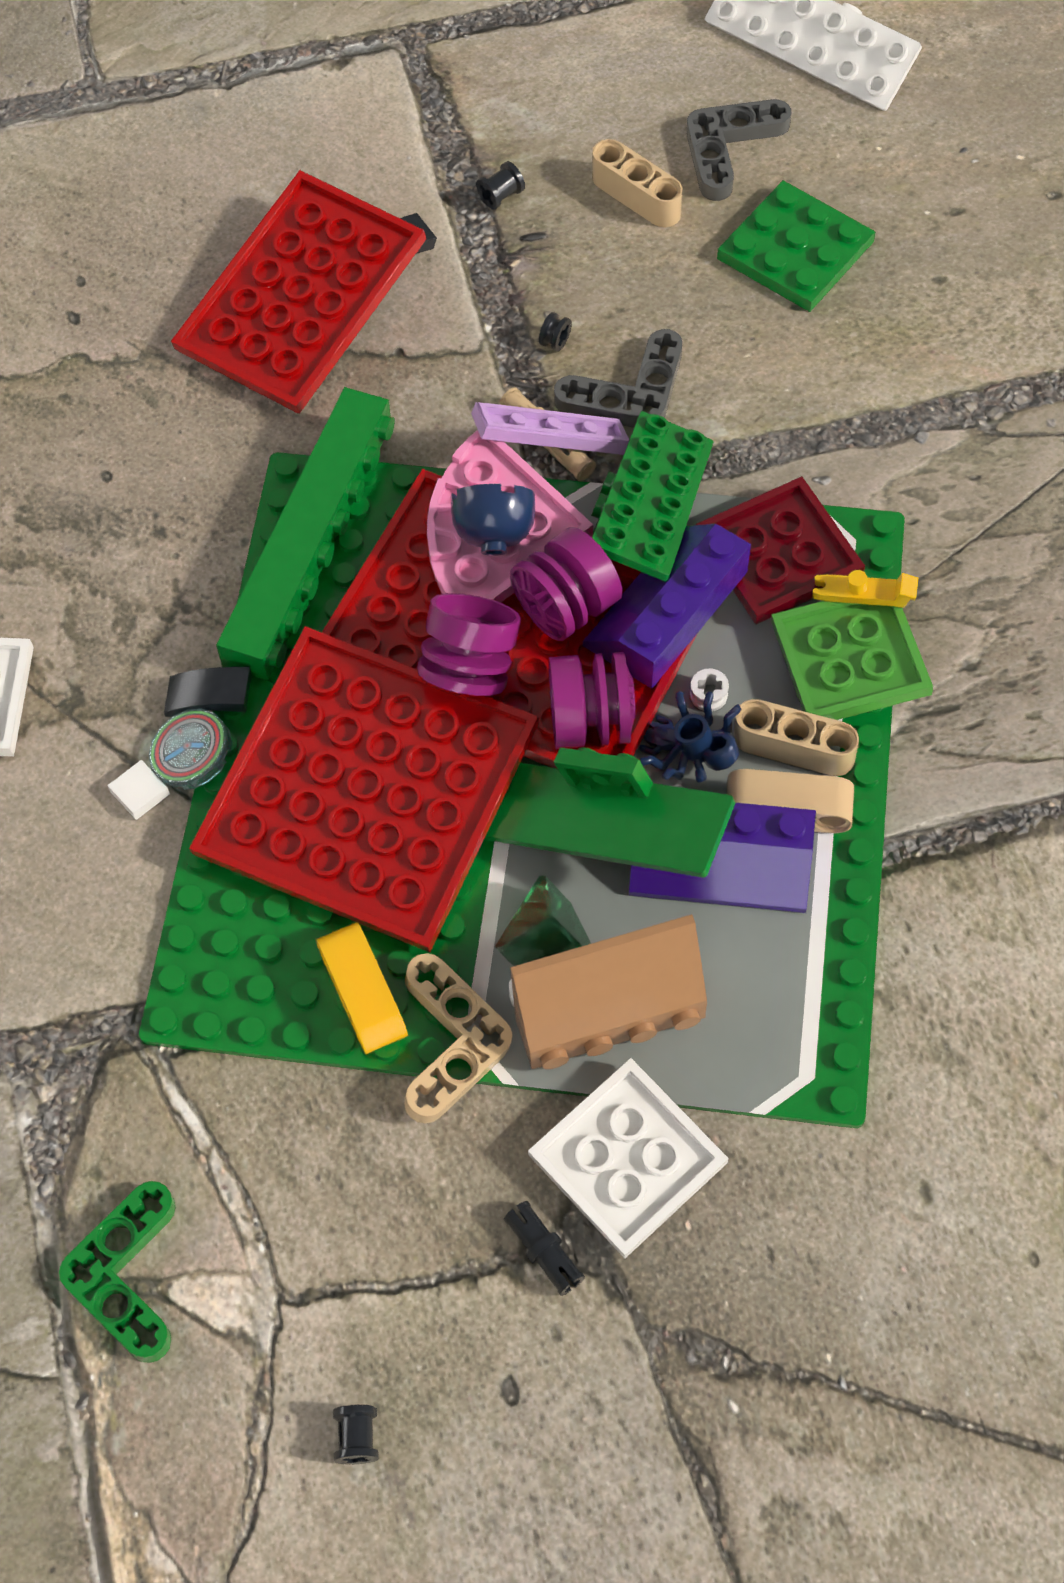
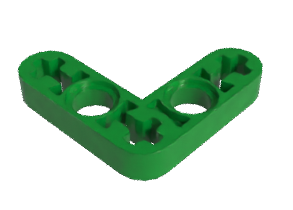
M156 1181L145 1182L136 1187L65 1257L59 1269L60 1281L67 1291L134 1358L146 1363L158 1361L166 1355L171 1345V1334L163 1320L117 1274L174 1216L176 1206L172 1194L165 1185ZM162 1196L159 1200L162 1209L158 1213L152 1210L147 1211L139 1219L145 1227L139 1232L132 1220L126 1216L132 1212L137 1220L146 1211L143 1203L146 1198L150 1197L153 1200H157ZM119 1227L128 1229L131 1238L124 1249L111 1251L106 1248L105 1240L110 1231ZM96 1246L103 1257L110 1261L105 1267L91 1252ZM79 1265L85 1269L90 1267L89 1272L93 1276L91 1280L85 1283L79 1279L73 1284L77 1278L73 1272L74 1269ZM117 1293L126 1296L128 1306L124 1314L117 1318H107L103 1315L102 1307L106 1298ZM135 1318L148 1332H152L156 1328L158 1329L154 1334L158 1341L154 1347L151 1348L149 1345L144 1344L137 1348L141 1340L129 1326ZM126 1328L124 1333L121 1334L119 1332L120 1330Z

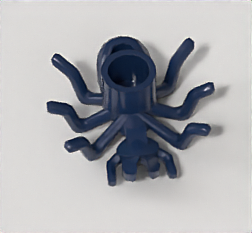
M708 691L705 695L703 717L698 714H689L683 692H676L675 698L682 718L674 727L672 720L656 715L655 718L660 723L652 721L649 726L652 729L647 730L644 735L645 741L654 748L645 745L639 746L641 752L650 755H657L661 750L670 752L662 760L654 756L640 758V762L643 766L652 765L659 770H665L681 752L677 770L668 768L661 775L662 779L668 780L670 777H673L676 780H682L688 760L694 762L696 769L695 778L698 783L707 779L702 762L708 768L715 771L730 768L739 756L738 745L731 732L732 720L742 710L740 705H735L725 714L722 729L711 731L710 726L713 724L711 709L713 693Z

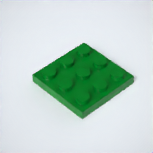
M782 180L718 248L717 259L811 312L872 245L876 231Z

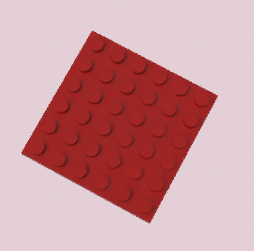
M305 626L189 850L197 857L430 953L539 725V717L488 696L461 694L439 688L425 681L419 676L418 670Z

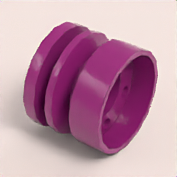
M576 527L567 528L544 546V552H533L526 561H520L510 570V581L521 606L531 620L546 635L557 641H564L575 632V629L579 630L588 622V615L597 617L622 598V585L611 560L589 534Z
M453 593L436 595L430 601L426 621V630L433 637L427 638L422 642L421 650L423 656L419 658L417 667L419 676L428 683L456 693L475 696L502 693L508 681L506 672L510 669L512 662L510 656L505 651L511 650L516 644L521 621L519 613L509 606L480 596Z
M624 652L612 653V673H605L602 653L595 654L592 674L583 675L578 655L549 657V684L555 749L560 747H584L587 727L595 726L601 746L608 745L609 725L616 726L619 744H630L631 730L635 719V693L633 677L627 667Z

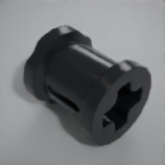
M507 161L501 164L500 171L491 177H482L477 180L476 187L483 203L492 210L500 207L501 201L512 193L519 194L524 191L525 181L519 169L512 162Z
M357 1404L340 1406L333 1409V1419L338 1421L339 1450L334 1453L335 1463L355 1465L379 1460V1452L373 1448L372 1419L377 1417V1408L372 1405Z

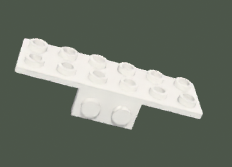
M714 0L705 17L708 24L882 111L888 109L922 49L919 42L862 15V12L855 6L845 2L841 5L833 0Z

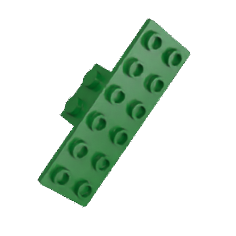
M644 411L640 412L617 473L608 471L591 516L598 518L592 538L601 546L609 559L662 581L668 580L714 443L712 439L705 437L699 431L688 430L668 422L660 415L649 414Z
M560 747L554 760L557 768L520 763L484 840L704 878L708 875L736 802L733 796L728 794L653 783L640 760L629 754L619 753L615 756L601 754L584 747L578 750Z

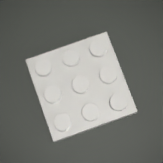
M632 1058L528 1150V1155L624 1259L728 1163L729 1159Z

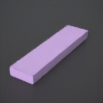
M481 402L475 403L471 413L481 439L620 455H624L629 443V438L620 419Z

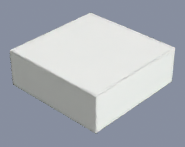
M142 760L107 785L111 794L136 820L170 795L168 787Z

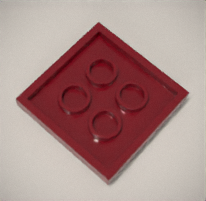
M803 476L696 523V525L717 524L751 544L748 571L733 591L755 625L770 619L771 614L787 611L813 599V589L824 588L815 585L816 575L849 576L854 570H865V565Z

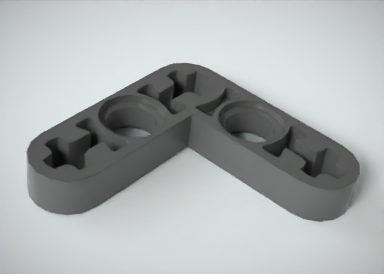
M779 99L701 108L689 114L687 118V140L699 189L705 198L712 201H721L728 198L733 191L734 172L726 143L784 135L788 132L791 123V108L789 104ZM733 119H743L748 124L737 127L732 125L730 121ZM701 126H704L705 129L708 130L707 136L703 137V131ZM706 150H713L719 156L708 159L700 153ZM717 172L719 184H716L714 179H712V173Z
M670 329L657 330L650 335L635 386L576 375L562 377L554 386V404L560 412L620 419L623 426L633 428L640 412L644 411L646 406L653 407L649 414H656L665 418L682 358L681 336ZM663 346H669L665 361L659 359L660 350H662ZM658 373L664 375L667 380L662 384L656 385L649 383L646 378L651 374ZM570 392L577 393L573 398H566L570 395ZM589 395H593L592 403H587ZM605 397H614L620 401V404L614 408H606L599 402ZM627 402H632L631 410H627Z

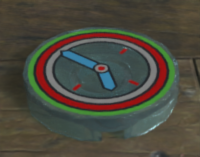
M205 709L186 710L172 716L159 728L151 742L149 751L151 769L167 786L172 788L175 786L182 787L184 790L195 789L208 783L222 771L226 764L224 758L227 755V751L231 752L233 742L229 728L215 713Z

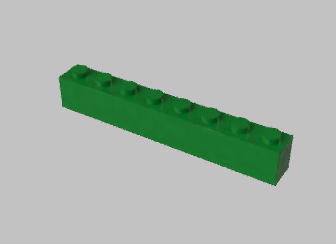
M347 387L343 388L216 644L222 667H249L253 677L268 681L274 668H279L282 665L287 650L286 643L291 633L296 634L300 628L303 618V607L306 601L312 600L317 592L318 576L322 568L328 567L332 561L334 543L338 535H343L347 530L352 505L354 502L359 503L363 496L365 478L368 472H373L378 465L380 447L383 441H388L392 436L395 419L391 417L389 399Z

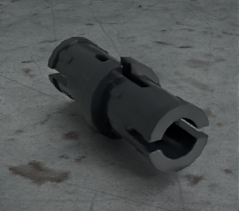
M528 1201L521 1202L517 1205V1208L527 1223L524 1224L513 1209L506 1214L504 1221L528 1249L526 1256L531 1263H538L558 1290L557 1292L560 1296L566 1295L572 1290L569 1287L570 1284L561 1273L564 1272L575 1287L585 1279V1276L561 1248L562 1240L558 1234L548 1231Z

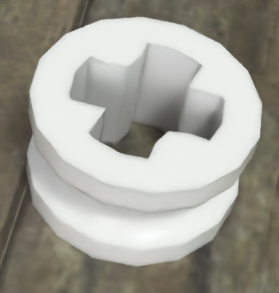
M713 668L700 670L693 676L691 681L690 698L692 703L698 709L704 711V690L706 685L711 684L715 686L711 709L712 711L721 709L726 704L728 698V679L721 671Z

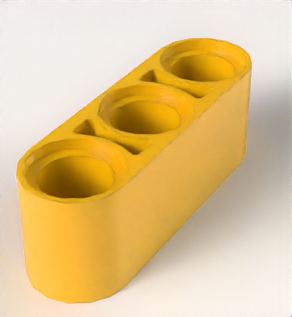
M353 923L317 938L316 943L323 962L364 1053L368 1054L407 1037L408 1032L402 1016L359 923Z

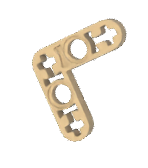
M428 953L414 957L408 964L405 977L406 988L457 1040L414 1079L407 1088L404 1101L405 1110L410 1118L425 1124L439 1119L506 1055L512 1041V1031L508 1023L442 959ZM419 969L424 973L430 970L434 971L433 982L439 989L443 990L446 984L450 985V987L443 991L439 1000L434 999L438 989L430 981L426 980L422 984L417 981ZM455 997L463 998L469 1003L471 1012L463 1018L453 1017L446 1010L445 1004L447 1001ZM478 1015L483 1017L480 1020L479 1027L486 1034L491 1035L497 1032L500 1035L498 1040L499 1047L493 1043L484 1046L481 1043L484 1034L476 1025L473 1026L471 1032L466 1030L472 1026ZM452 1059H463L470 1065L472 1073L463 1080L453 1079L446 1072V1064ZM439 1080L443 1088L435 1096L433 1102L435 1107L432 1108L428 1104L422 1108L416 1105L419 1097L417 1092L423 1095L429 1094L436 1087Z

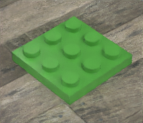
M821 601L771 614V624L804 712L839 720L932 695L933 684L902 607Z

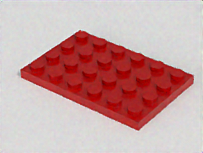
M299 170L173 337L171 343L174 349L300 414L426 241L425 231Z

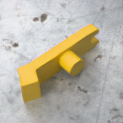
M854 570L849 576L816 575L815 585L824 588H814L813 598L828 602L904 608L910 600L915 601L919 578L902 573L897 580L869 578L861 570Z

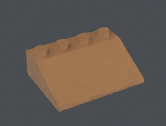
M692 914L510 967L516 1023L531 1069L543 1067V1069L558 1068L566 1064L569 1058L585 1053L588 1056H598L611 1050L613 1045L629 1040L632 1043L645 1042L653 1038L659 1031L672 1027L676 1030L688 1029L697 1025L702 1018L706 1017L707 996L696 924Z

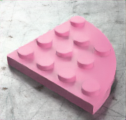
M477 430L455 451L452 456V462L446 469L443 477L437 480L431 497L427 519V539L430 563L435 580L442 594L474 595L501 603L514 593L510 581V570L522 560L526 561L529 555L535 551L544 552V546L569 527L579 528L591 536L593 534V524L505 442L481 439ZM480 484H501V491L514 493V485L531 489L535 493L534 524L527 537L519 544L506 547V554L496 556L484 555L481 553V547L469 545L458 535L451 515L452 493L457 496V489Z

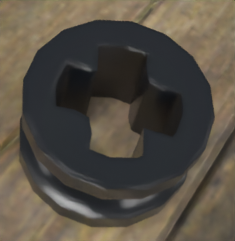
M551 312L542 324L539 333V344L542 346L551 344L552 350L559 352L569 338L572 327L571 319L564 317L560 320L557 313Z

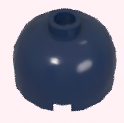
M480 484L457 489V496L453 493L451 494L453 525L458 535L469 545L481 547L482 554L491 556L506 554V547L519 544L527 537L534 524L535 493L531 489L514 485V493L501 491V484Z

